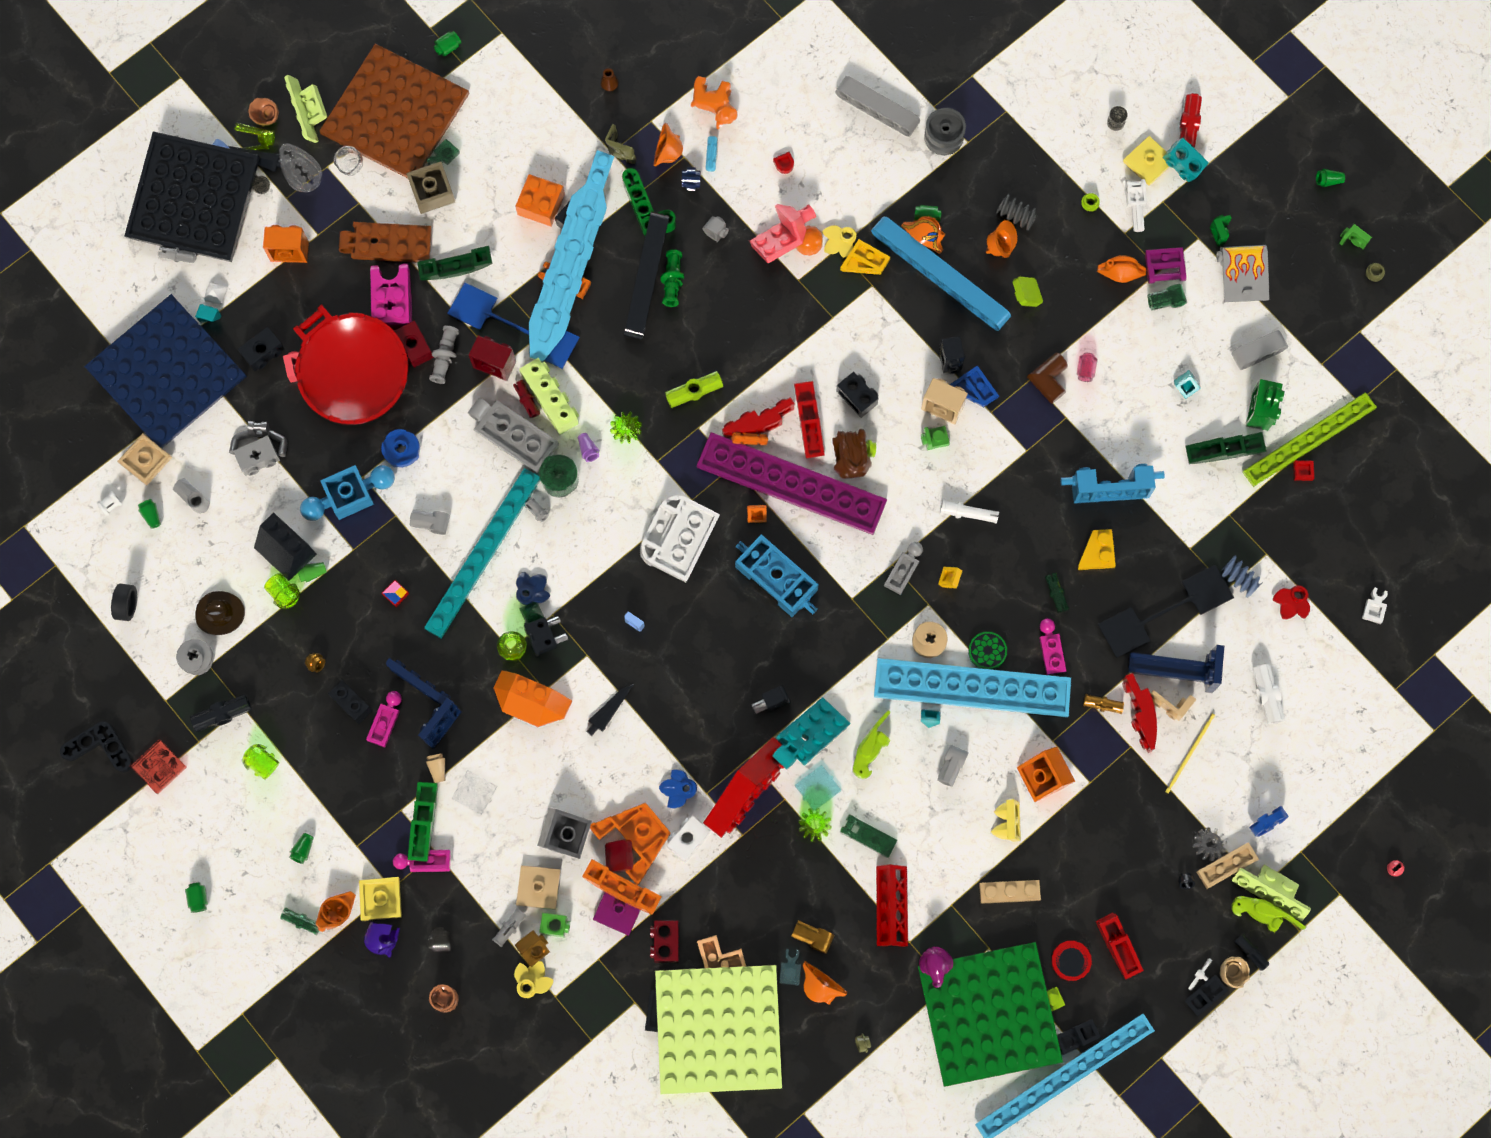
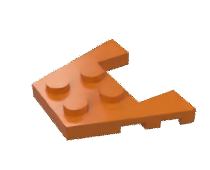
M646 803L625 810L612 817H607L599 822H594L590 826V830L599 841L614 828H617L626 840H631L632 848L641 859L633 865L632 870L625 872L636 885L640 884L671 835L670 831Z

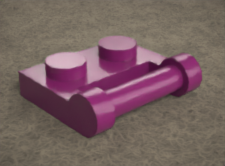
M1183 247L1145 251L1148 284L1167 280L1186 281ZM1178 268L1179 272L1154 273V270Z

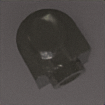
M444 927L432 928L433 932L428 937L429 949L432 948L433 952L450 951V931H445Z

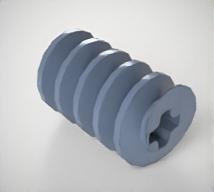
M1235 555L1222 569L1224 570L1222 577L1230 575L1228 582L1235 580L1234 587L1236 588L1241 585L1240 592L1242 593L1247 590L1245 597L1248 598L1262 584H1259L1260 576L1253 578L1254 571L1247 573L1248 566L1241 568L1242 561L1235 563L1237 558Z

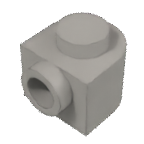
M712 216L702 228L704 233L716 242L721 238H725L729 232L725 221L719 216Z

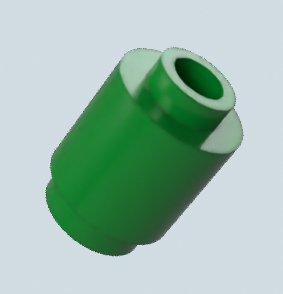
M454 31L451 33L447 32L434 41L435 46L433 47L439 56L442 54L445 57L459 47L461 40Z
M916 206L914 221L923 216H930L940 221L941 210H938V206Z
M200 882L189 884V888L185 889L187 906L191 913L207 910L206 905H208L205 885H201Z

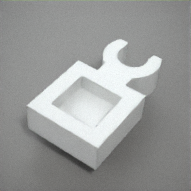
M1375 587L1371 592L1373 600L1368 599L1366 601L1362 619L1381 624L1387 604L1382 603V601L1387 597L1388 593L1384 591L1380 597L1376 594L1377 588Z

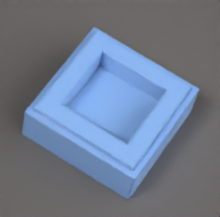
M627 612L624 616L625 622L639 632L645 627L644 622L630 612Z

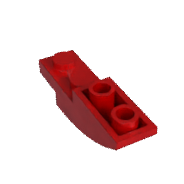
M791 397L787 400L782 399L776 403L775 407L764 409L759 416L755 410L752 412L747 411L735 422L729 421L723 426L722 435L725 438H731L733 433L759 435L771 431L782 425L781 417L794 410L795 403Z
M1133 673L1124 677L1122 683L1124 691L1129 693L1132 699L1130 703L1133 710L1138 712L1132 717L1133 721H1131L1134 731H1138L1141 737L1139 741L1142 748L1146 749L1147 753H1150L1155 749L1157 739L1155 707L1149 689L1140 690Z

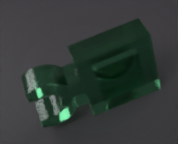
M445 139L434 150L436 156L427 159V164L444 162L448 165L460 154V151L450 141Z

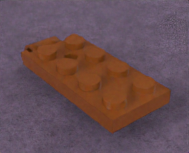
M353 222L354 233L351 231L340 232L339 252L351 253V258L416 263L430 259L431 226ZM376 238L378 242L373 244L371 239Z

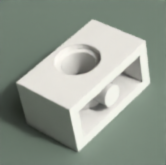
M694 816L690 819L686 818L680 825L681 830L677 834L673 833L667 839V848L684 863L690 859L711 834V831ZM691 834L693 840L690 843H684L682 841L683 835Z

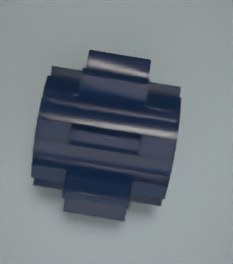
M687 167V170H682V187H687V190L695 191V188H700L701 171L696 170V167Z

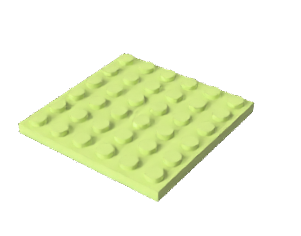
M776 965L655 971L660 1094L782 1088Z

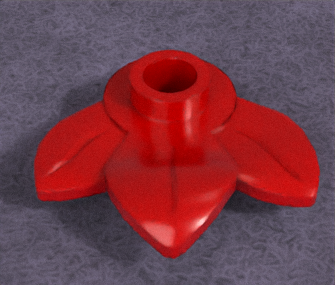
M1297 585L1291 589L1282 588L1273 596L1272 600L1281 604L1280 615L1282 619H1291L1296 614L1305 619L1310 613V605L1307 601L1308 591L1303 586ZM1295 593H1300L1301 598H1296Z

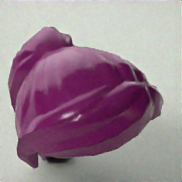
M932 947L927 949L920 957V970L923 974L926 973L931 976L933 986L938 988L943 984L945 974L953 968V959L943 948Z

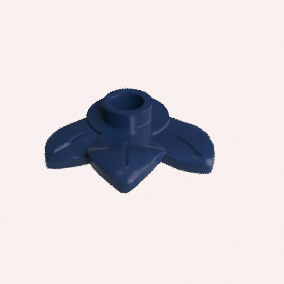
M522 572L516 580L518 588L516 592L517 600L523 605H528L532 602L543 603L548 600L550 594L544 590L547 583L546 576L537 574L530 577L528 573Z

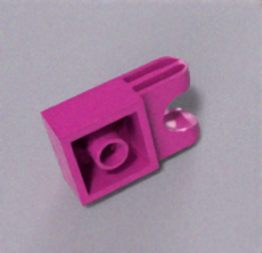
M408 264L399 265L398 275L391 280L382 278V272L378 265L371 266V316L383 321L393 330L412 322L411 283Z

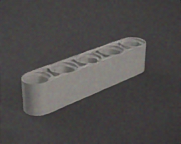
M845 76L835 91L836 95L842 100L905 136L910 137L920 123L919 117L849 76Z

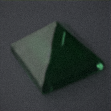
M536 602L519 608L526 623H531L544 617L539 604Z

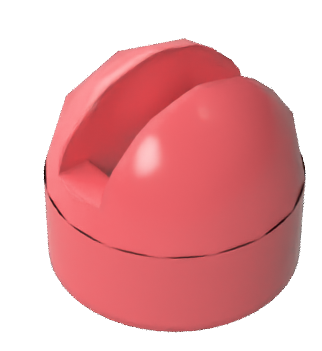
M1393 860L1387 865V871L1391 876H1400L1404 872V865L1401 861ZM1399 864L1400 868L1394 872L1392 869Z

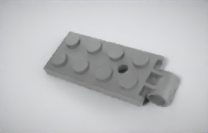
M478 398L468 411V414L479 422L473 429L475 432L537 474L559 446L557 440L498 400L491 407L485 400ZM501 425H506V429L503 431L500 430L499 427Z

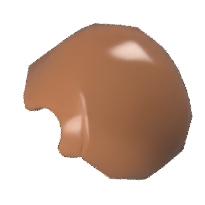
M268 98L254 99L248 109L250 118L259 125L269 126L278 119L279 110L277 104Z

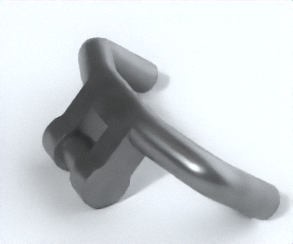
M248 421V430L235 434L231 439L229 453L234 455L233 451L238 449L240 440L248 437H265L268 435L269 438L280 442L278 456H286L287 439L283 435L271 431L268 422L255 423V421Z

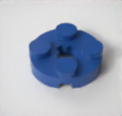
M397 429L386 436L381 450L385 460L391 466L407 467L418 460L420 444L413 433ZM399 444H402L403 447L406 446V449L401 453L396 451Z
M1282 806L1273 810V814L1269 816L1267 813L1257 819L1258 822L1249 827L1255 837L1266 834L1274 829V826L1278 823L1280 825L1289 817Z

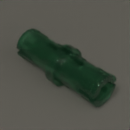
M1052 573V576L1050 574L1045 576L1051 591L1049 594L1054 600L1057 613H1062V610L1064 612L1069 610L1064 597L1065 591L1060 586L1057 573Z
M287 907L283 910L285 914H281V920L296 925V928H303L314 935L319 933L318 929H316L318 928L316 921L307 918L306 914H298Z

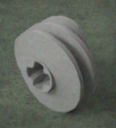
M191 639L180 645L177 650L176 660L180 668L192 675H202L211 668L214 654L204 641Z

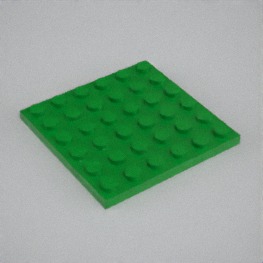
M1036 942L953 959V968L945 974L943 984L938 988L933 986L931 976L926 973L923 974L920 966H918L944 1087L1063 1063Z

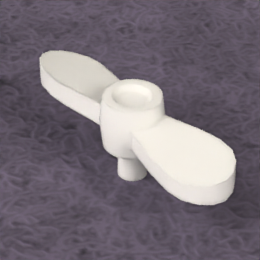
M1210 958L1205 962L1202 969L1196 972V978L1188 988L1190 991H1192L1199 979L1208 980L1204 971L1212 961Z

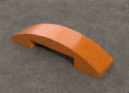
M591 859L582 876L585 880L609 895L652 915L662 896L645 887L643 889L613 873L608 867Z

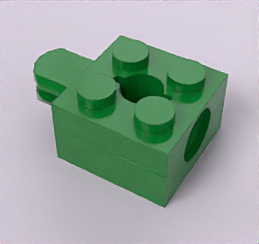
M1263 379L1259 380L1252 391L1246 426L1268 431L1272 425H1275L1276 420H1279L1281 414L1279 403L1283 401L1285 393L1282 390V383Z

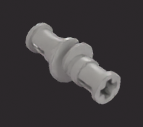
M443 326L442 330L444 333L442 340H440L439 349L432 352V356L436 360L429 380L438 384H445L446 371L449 363H452L450 357L455 358L457 356L452 350L454 349L455 338L459 334V330L452 326Z

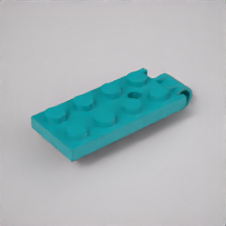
M822 697L776 737L782 745L772 756L786 770L797 759L805 766L844 732L851 723Z

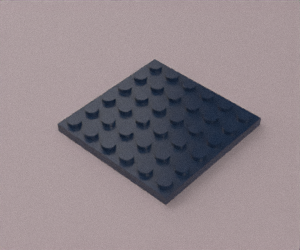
M172 294L84 366L142 431L161 448L165 447L247 377Z

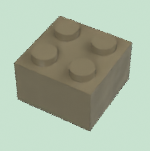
M442 162L406 173L421 214L455 203Z

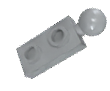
M919 542L909 544L908 555L902 552L884 587L899 595L902 594L919 564V560L915 559V557L920 556L923 552V547Z

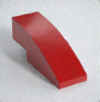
M1111 913L1095 921L1123 977L1128 979L1144 971L1118 916Z

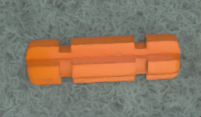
M733 433L731 437L734 444H741L742 442V444L757 445L758 443L759 445H767L768 443L766 434H759L758 436L751 433H742V435L741 433Z

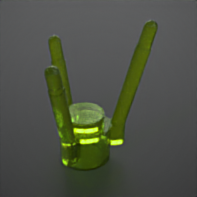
M235 123L238 126L234 127L235 130L258 135V142L262 144L246 147L245 149H269V145H274V131Z

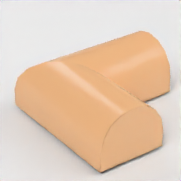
M716 935L697 941L705 968L746 966L741 949L725 954L721 953Z

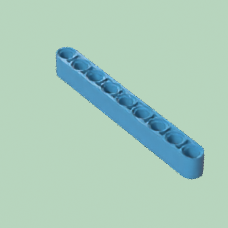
M883 216L872 228L871 232L878 240L993 329L999 331L1011 317L1007 309L931 250L915 240L888 217Z

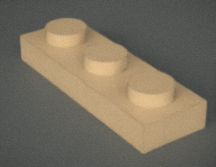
M1248 842L1197 871V874L1206 889L1235 874L1240 868H1245L1256 862L1259 858Z
M1039 880L979 883L981 904L1041 900Z

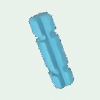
M709 136L707 139L706 171L713 172L716 170L717 137Z

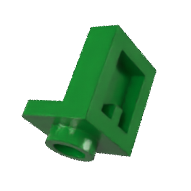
M1231 215L1217 216L1210 226L1218 247L1225 245L1229 238L1226 226L1232 219Z

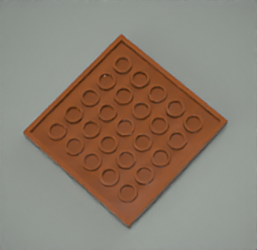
M375 44L323 124L320 134L408 179L406 173L425 166L467 99L469 90Z

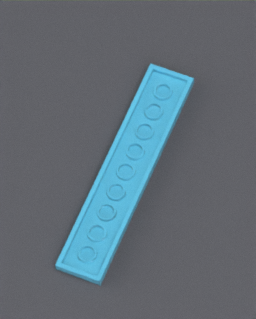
M877 658L874 698L1068 717L1071 678Z

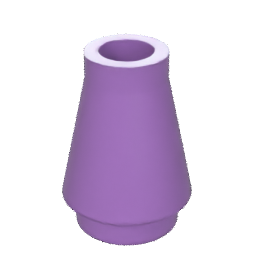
M587 433L580 434L577 439L582 458L586 462L596 460L599 457V449Z

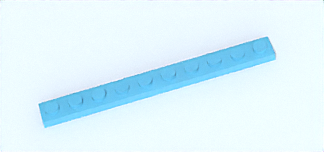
M1144 1014L1139 1015L976 1123L975 1126L983 1138H994L1155 1030Z

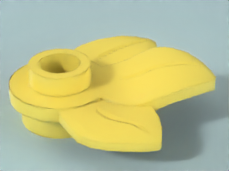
M833 225L822 231L823 235L829 239L824 247L825 253L836 254L839 252L842 258L849 255L856 240L854 229L850 227L840 228ZM849 235L850 238L845 239L844 236Z
M542 961L528 968L522 963H519L516 967L514 977L518 982L517 992L521 997L531 998L535 993L543 994L553 985V979L544 977L545 967ZM527 984L530 985V991L525 992L523 987Z

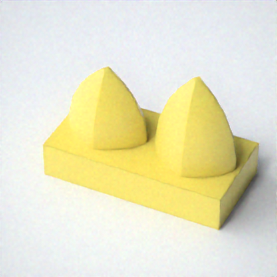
M1014 799L1006 800V803L998 806L994 813L998 817L1007 820V822L997 825L991 830V833L1001 839L1013 842L1021 841L1020 802Z

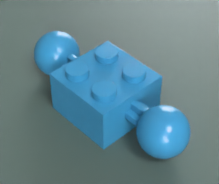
M354 465L320 480L327 496L322 499L317 497L304 499L300 505L301 515L306 520L316 521L323 516L325 509L332 507L335 515L340 520L372 506L374 503L368 490L374 487L381 490L391 487L395 480L394 472L390 467L380 465L372 470L370 477L363 480L359 470Z

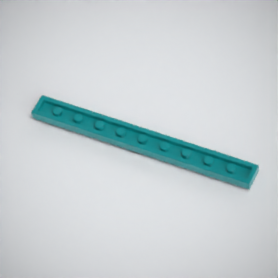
M526 468L523 469L424 627L425 630L442 639L539 484L540 476Z

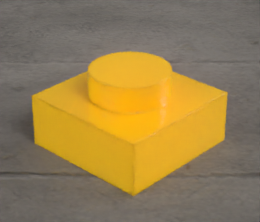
M943 567L938 585L945 588H957L962 570L958 567Z

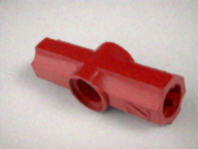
M1195 93L1186 95L1184 112L1180 120V139L1184 138L1193 148H1195L1197 131L1201 122L1200 109L1202 97Z

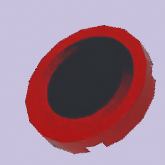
M1065 941L1059 944L1051 957L1053 970L1060 978L1067 981H1077L1085 977L1092 965L1089 950L1077 941Z

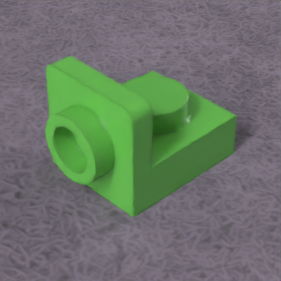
M1354 224L1350 229L1346 228L1340 235L1342 239L1339 244L1343 245L1349 238L1355 246L1364 249L1372 237Z
M945 426L933 429L924 427L921 441L923 445H926L927 450L950 445Z

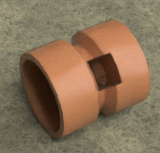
M437 985L429 995L431 1006L440 1012H451L458 1005V994L448 985Z

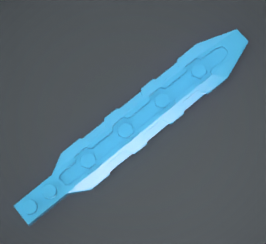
M597 150L586 184L571 196L566 211L567 216L561 234L558 235L550 267L546 271L538 302L534 306L529 321L530 358H539L543 362L565 335L571 317L570 312L576 294L579 293L582 284L581 279L587 261L590 260L594 248L593 243L607 209L603 189L614 159L612 155Z

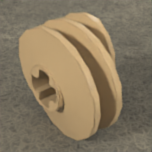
M935 622L920 624L912 638L913 648L917 654L925 658H934L942 654L948 642L945 629ZM927 637H929L930 639H934L932 644L930 643V641L928 643L926 642Z

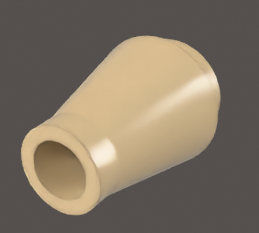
M443 755L427 756L428 761L426 764L434 783L446 781L445 758H443Z

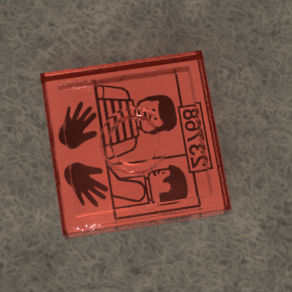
M160 739L130 766L156 794H159L187 768Z

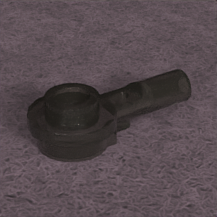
M255 174L252 185L254 192L258 194L267 193L270 189L268 178L264 176L258 177Z

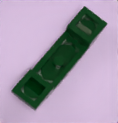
M489 246L471 249V253L441 260L432 258L417 262L420 280L457 277L481 270L493 264Z

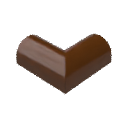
M1056 352L1027 376L1051 404L1066 393V390L1055 378L1067 369L1068 364L1064 357Z

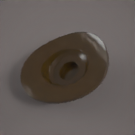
M215 591L205 595L198 602L195 611L198 627L211 635H225L235 631L242 624L245 616V609L241 600L237 596L224 591Z

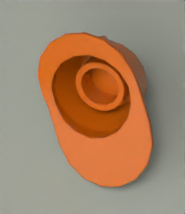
M1002 221L997 229L988 235L987 254L991 253L994 256H1003L1004 258L1010 256L1017 244V231L1010 221Z

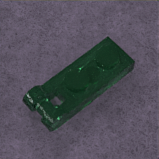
M849 814L846 818L847 823L844 827L842 826L840 833L889 858L898 840ZM854 825L859 827L857 833L851 831Z

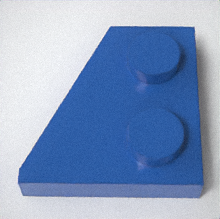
M978 366L950 384L953 387L963 388L968 393L966 399L983 408L999 397Z

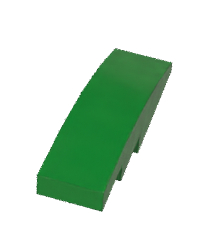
M417 783L413 820H411L408 860L428 861L436 809L437 783Z

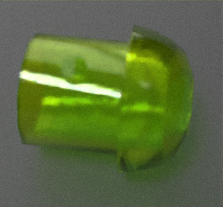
M281 573L273 575L264 585V589L274 599L273 603L278 608L289 609L300 599V590L295 583L290 584Z
M508 631L499 637L497 650L504 659L516 661L524 655L527 643L524 636L519 632ZM512 640L516 641L514 648L510 649L505 646Z
M254 744L244 753L242 763L247 770L251 768L255 772V776H261L266 780L280 762L274 758L275 755L273 753L269 754L266 751V746Z

